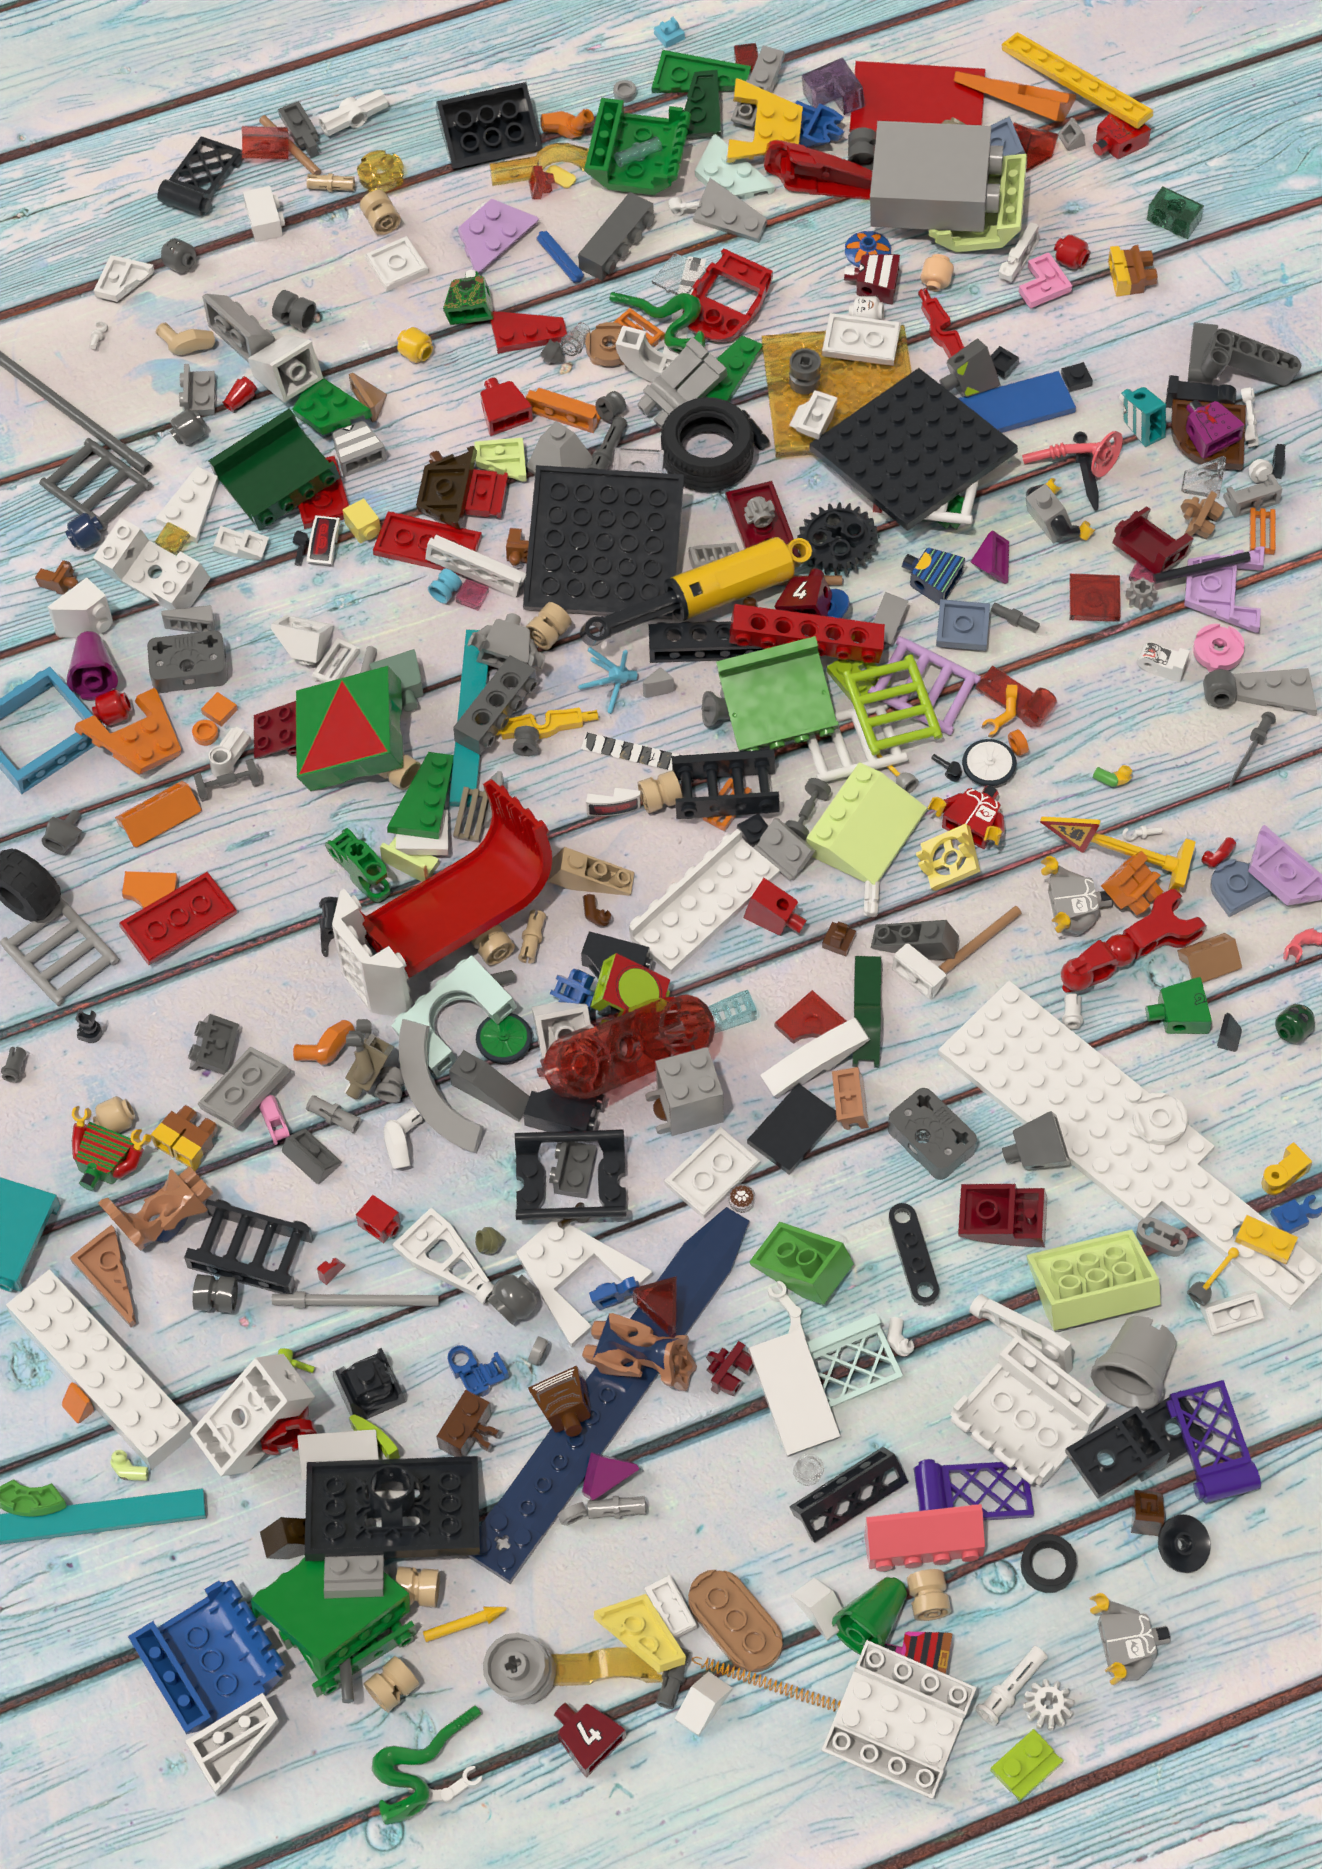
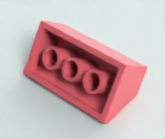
M982 1505L866 1517L864 1539L869 1569L889 1571L893 1569V1566L905 1565L906 1568H916L921 1566L922 1563L933 1562L935 1565H944L955 1559H962L964 1562L978 1560L979 1557L983 1556L985 1549Z

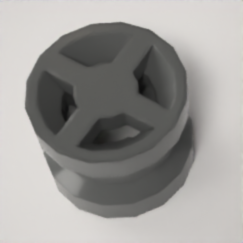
M611 391L606 396L598 398L595 407L598 415L608 421L626 410V402L619 392Z
M531 726L517 727L514 730L516 741L513 743V751L520 756H533L537 754L538 744L536 741L539 739V731Z

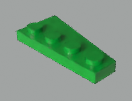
M662 50L651 90L652 93L689 92L694 72L717 70L719 91H734L736 79H741L745 82L749 80L751 66Z
M742 335L716 358L726 367L728 375L705 397L719 398L730 402L761 355L763 344Z
M428 752L387 826V833L439 839L454 755Z

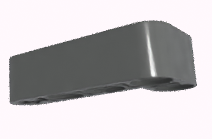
M1223 328L1216 330L1206 345L1201 364L1203 374L1211 379L1220 377L1226 366L1229 365L1282 386L1289 385L1302 367L1301 361L1290 353Z

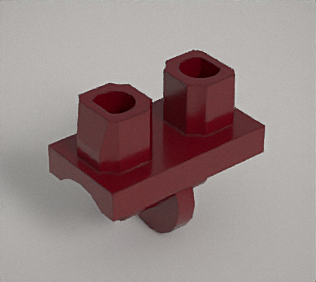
M740 1341L736 1343L730 1353L725 1348H721L719 1353L710 1351L706 1356L710 1363L707 1372L712 1375L715 1373L711 1379L713 1384L711 1391L717 1395L720 1391L734 1396L741 1386V1380L733 1376V1372L737 1368L748 1375L754 1368L751 1356L746 1352V1345Z

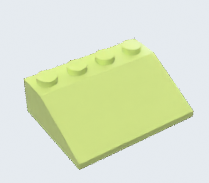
M859 762L806 838L807 843L816 850L811 857L863 882L869 881L872 885H875L877 881H880L926 813L927 807L882 772Z
M1132 1229L1026 1255L1042 1306L1054 1331L1161 1305L1159 1278Z

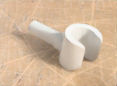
M678 197L669 200V208L673 210V214L676 216L682 215L684 210L689 208L701 207V201L682 203V199Z

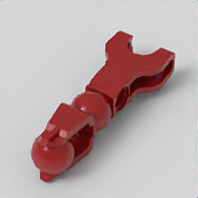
M1170 889L1156 897L1151 913L1125 929L1123 934L1113 935L1106 942L1098 940L1081 953L1079 957L1068 960L1061 969L1062 989L1065 993L1086 990L1088 987L1111 978L1117 967L1128 966L1134 959L1137 960L1139 957L1145 956L1164 945L1184 948L1198 940L1204 934L1207 925L1200 917L1183 920L1175 916L1173 911L1178 909L1182 895L1177 889Z

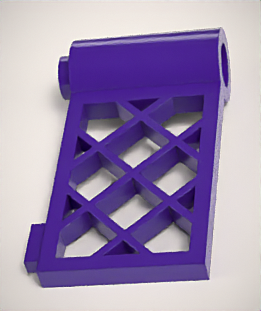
M1224 1380L1170 1394V1400L1166 1401V1406L1171 1419L1176 1417L1196 1475L1197 1482L1193 1483V1489L1197 1499H1202L1206 1504L1260 1489V1475L1256 1465L1251 1460ZM1219 1389L1222 1397L1219 1408L1204 1400L1208 1391ZM1200 1393H1203L1202 1396H1201V1398L1198 1397V1396H1196V1395H1197V1394H1200ZM1188 1397L1198 1403L1192 1415L1181 1409L1178 1399ZM1201 1405L1216 1413L1210 1425L1195 1417ZM1219 1415L1230 1420L1232 1427L1228 1435L1213 1427ZM1192 1422L1207 1429L1201 1442L1190 1436L1188 1429ZM1210 1432L1225 1439L1219 1452L1204 1444ZM1228 1441L1239 1447L1242 1455L1241 1458L1233 1460L1222 1454ZM1194 1445L1198 1446L1197 1451H1195ZM1201 1449L1216 1456L1212 1466L1201 1468L1198 1460ZM1219 1459L1225 1461L1223 1463L1217 1464Z
M925 1459L919 1461L918 1465L913 1468L919 1511L952 1508L953 1503L958 1497L969 1505H978L988 1495L1000 1506L994 1512H987L982 1508L983 1521L1033 1518L1034 1516L1030 1484L1021 1477V1481L1015 1486L1003 1476L1008 1470L1017 1469L1015 1466L1009 1468L1003 1462L941 1465L935 1463L933 1459ZM980 1471H988L996 1478L988 1488L975 1478ZM949 1473H960L968 1480L961 1489H958L950 1482ZM998 1481L1012 1490L1005 1500H1002L991 1491ZM970 1483H973L984 1492L976 1502L963 1493ZM1014 1494H1017L1025 1501L1026 1510H1015L1007 1502Z

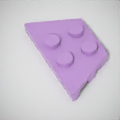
M490 199L458 228L460 239L465 245L464 250L472 263V270L481 273L536 225L539 218Z
M1263 825L1258 833L1248 872L1287 906L1322 900V874L1267 826Z

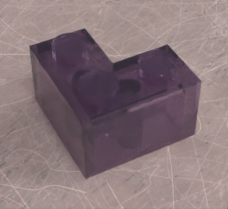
M843 57L801 75L803 94L814 108H817L819 103L824 105L834 100L842 113L846 115L865 106L863 86Z

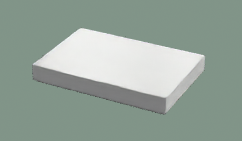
M830 313L822 356L894 366L901 323Z
M720 1127L664 1180V1185L704 1219L732 1192V1189L738 1187L760 1165V1160Z

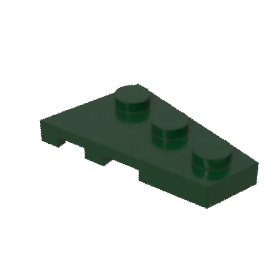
M717 70L694 72L687 95V102L683 112L691 113L686 139L713 137L715 134L722 136Z

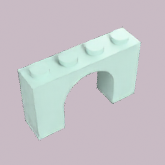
M472 955L467 960L460 961L456 965L455 970L447 977L438 980L435 988L427 995L420 996L416 1000L415 1005L407 1012L398 1015L395 1023L391 1025L398 1036L402 1019L430 1026L427 1043V1063L429 1070L436 1077H439L457 1060L448 1046L435 1034V1019L445 1005L455 1000L472 1001L478 1004L497 1025L517 1008L513 998Z

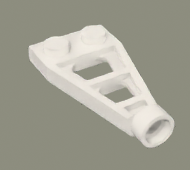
M430 1208L392 1244L393 1249L412 1266L472 1295L484 1306L490 1304L487 1299L493 1294L494 1285L489 1281L452 1225L434 1209ZM439 1240H445L453 1251V1254L444 1263H437L426 1256V1253ZM459 1260H463L472 1270L464 1280L449 1272Z
M983 1294L978 1295L974 1299L969 1310L971 1314L979 1319H989L1013 1339L1016 1335L1020 1336L1067 1374L1071 1372L1073 1365L1071 1343L1047 1327L987 1298ZM1029 1333L1040 1338L1042 1345L1029 1336Z

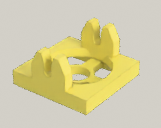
M967 824L920 843L922 850L916 853V856L921 860L918 865L928 876L930 888L934 891L981 872L971 829ZM956 839L962 843L958 845L960 850L953 847L952 840ZM944 844L945 852L942 858L933 861L935 851L940 845ZM956 852L958 855L956 862L952 865H947V856L950 853ZM966 857L964 864L961 866L960 869H958V866L961 864L962 858ZM945 866L950 869V874L941 875L936 870Z

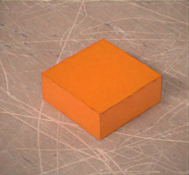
M219 692L201 708L202 714L220 727L238 710L237 704Z

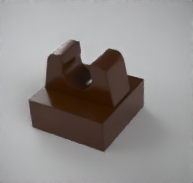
M839 921L838 923L832 922L822 942V948L846 957L857 931L849 928V925Z

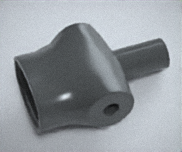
M72 810L65 821L51 817L47 824L45 835L41 840L43 846L54 853L64 854L71 846L75 845L82 835V830L74 826L81 816L77 810Z

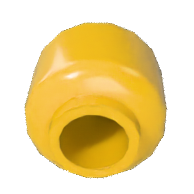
M410 327L407 330L401 331L398 335V352L414 363L425 361L432 354V339L417 327Z

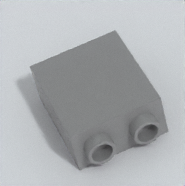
M878 121L870 192L871 227L984 232L985 214L998 213L1000 184H988L989 174L1001 175L1003 162V146L991 145V126Z

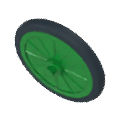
M510 1013L498 1025L490 1017H487L479 1025L476 1032L478 1050L485 1058L496 1063H510L520 1059L527 1053L532 1042V1032L528 1023L514 1013Z

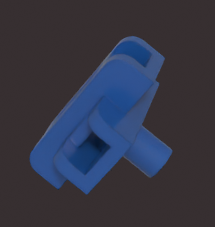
M572 969L568 978L557 975L556 979L558 982L555 989H551L550 994L559 998L558 1002L585 1003L588 1006V1011H590L595 993L590 988L595 977L579 969ZM563 984H567L564 993H561Z

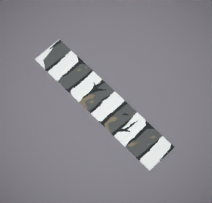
M586 732L581 747L583 750L672 771L671 756H680L679 754Z

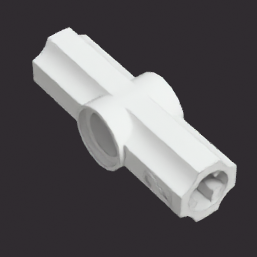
M377 89L357 100L354 97H349L341 102L338 109L318 118L319 124L326 136H330L349 126L359 128L366 123L369 116L387 108L388 101L381 89Z

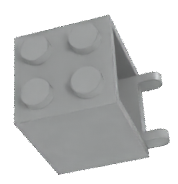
M708 1047L655 1061L657 1090L646 1093L645 1097L647 1101H654L660 1098L667 1119V1123L656 1127L657 1134L670 1132L671 1136L723 1123V1091Z

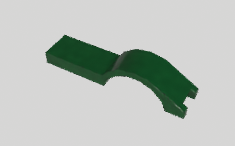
M855 956L854 1018L859 1021L870 1040L853 1052L852 1067H858V1060H874V1068H879L881 956Z

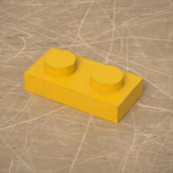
M1246 1215L1235 1242L1287 1264L1298 1237Z

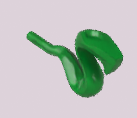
M611 292L609 297L612 302L638 307L654 318H664L684 309L683 315L670 324L664 335L665 345L676 352H681L686 347V343L691 339L676 338V334L692 324L698 318L701 311L699 298L687 293L677 294L660 307L653 306L645 299ZM698 331L694 339L705 348V336L702 331Z
M476 1705L442 1728L424 1749L417 1750L400 1746H386L375 1754L372 1759V1772L381 1783L391 1787L415 1790L409 1797L391 1805L385 1803L384 1800L379 1801L380 1816L385 1825L399 1823L415 1816L426 1806L430 1796L429 1787L421 1778L398 1772L394 1769V1765H418L431 1761L438 1755L446 1740L481 1715Z

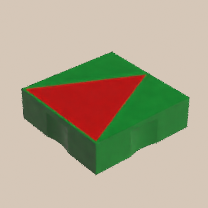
M389 666L296 690L297 778L310 792L342 784L356 777L372 776L403 768V736L400 729L402 713L401 680Z

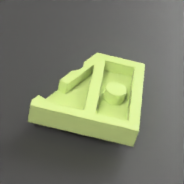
M523 438L474 442L477 450L476 467L487 471H496L497 474H504L505 472L508 473L510 478L523 482L527 481Z

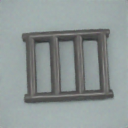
M87 438L84 441L85 446L47 479L43 477L39 484L79 515L88 513L93 518L97 515L90 510L126 477L134 481L136 484L100 517L97 516L104 529L102 531H104L108 527L107 523L143 490L149 491L153 484L97 442ZM94 452L101 457L95 465L65 491L56 485L90 453ZM109 464L119 470L84 503L81 504L73 498Z

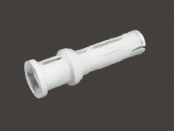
M1033 1646L1001 1685L998 1684L992 1687L990 1696L983 1704H978L975 1707L977 1714L985 1722L996 1726L998 1717L1007 1707L1011 1708L1014 1705V1696L1029 1681L1042 1663L1048 1659L1045 1652L1039 1647ZM1029 1665V1668H1028V1669L1023 1673V1675L1016 1681V1679L1018 1678V1676H1019V1675L1024 1671V1669Z

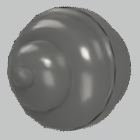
M550 339L540 353V356L544 358L543 361L547 364L564 362L565 356L560 343L557 341L553 342Z

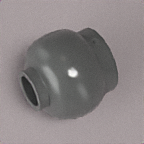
M522 1274L518 1278L515 1275H506L497 1281L492 1290L493 1294L487 1300L513 1325L518 1319H525L534 1311L537 1305V1298L534 1293L537 1289Z

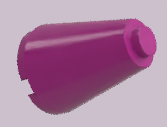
M86 631L79 634L76 638L67 674V686L72 692L79 694L80 698L95 700L98 695L109 692L117 687L118 675L100 635L96 632Z

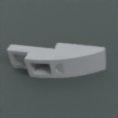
M763 45L750 79L746 80V82L773 93L778 81L777 75L785 57L784 51ZM737 102L731 121L753 127L756 120L757 105Z

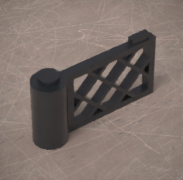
M201 136L169 180L165 179L161 182L157 193L158 201L199 216L208 213L212 204L211 197L233 167H238L244 160L242 150ZM203 145L213 149L203 153L200 152ZM224 154L233 155L231 158L221 160L220 155ZM216 157L218 160L208 164L204 161V159ZM201 161L202 165L190 168V163ZM221 167L222 171L220 173L210 174L209 170ZM205 171L207 175L195 179L193 174ZM188 175L191 180L184 182L178 180L180 177ZM209 182L211 184L208 190L198 187V185Z

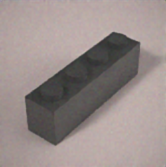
M629 192L579 252V269L601 281L608 274H612L620 259L627 256L629 248L634 242L637 243L643 231L653 224L655 219L653 203Z

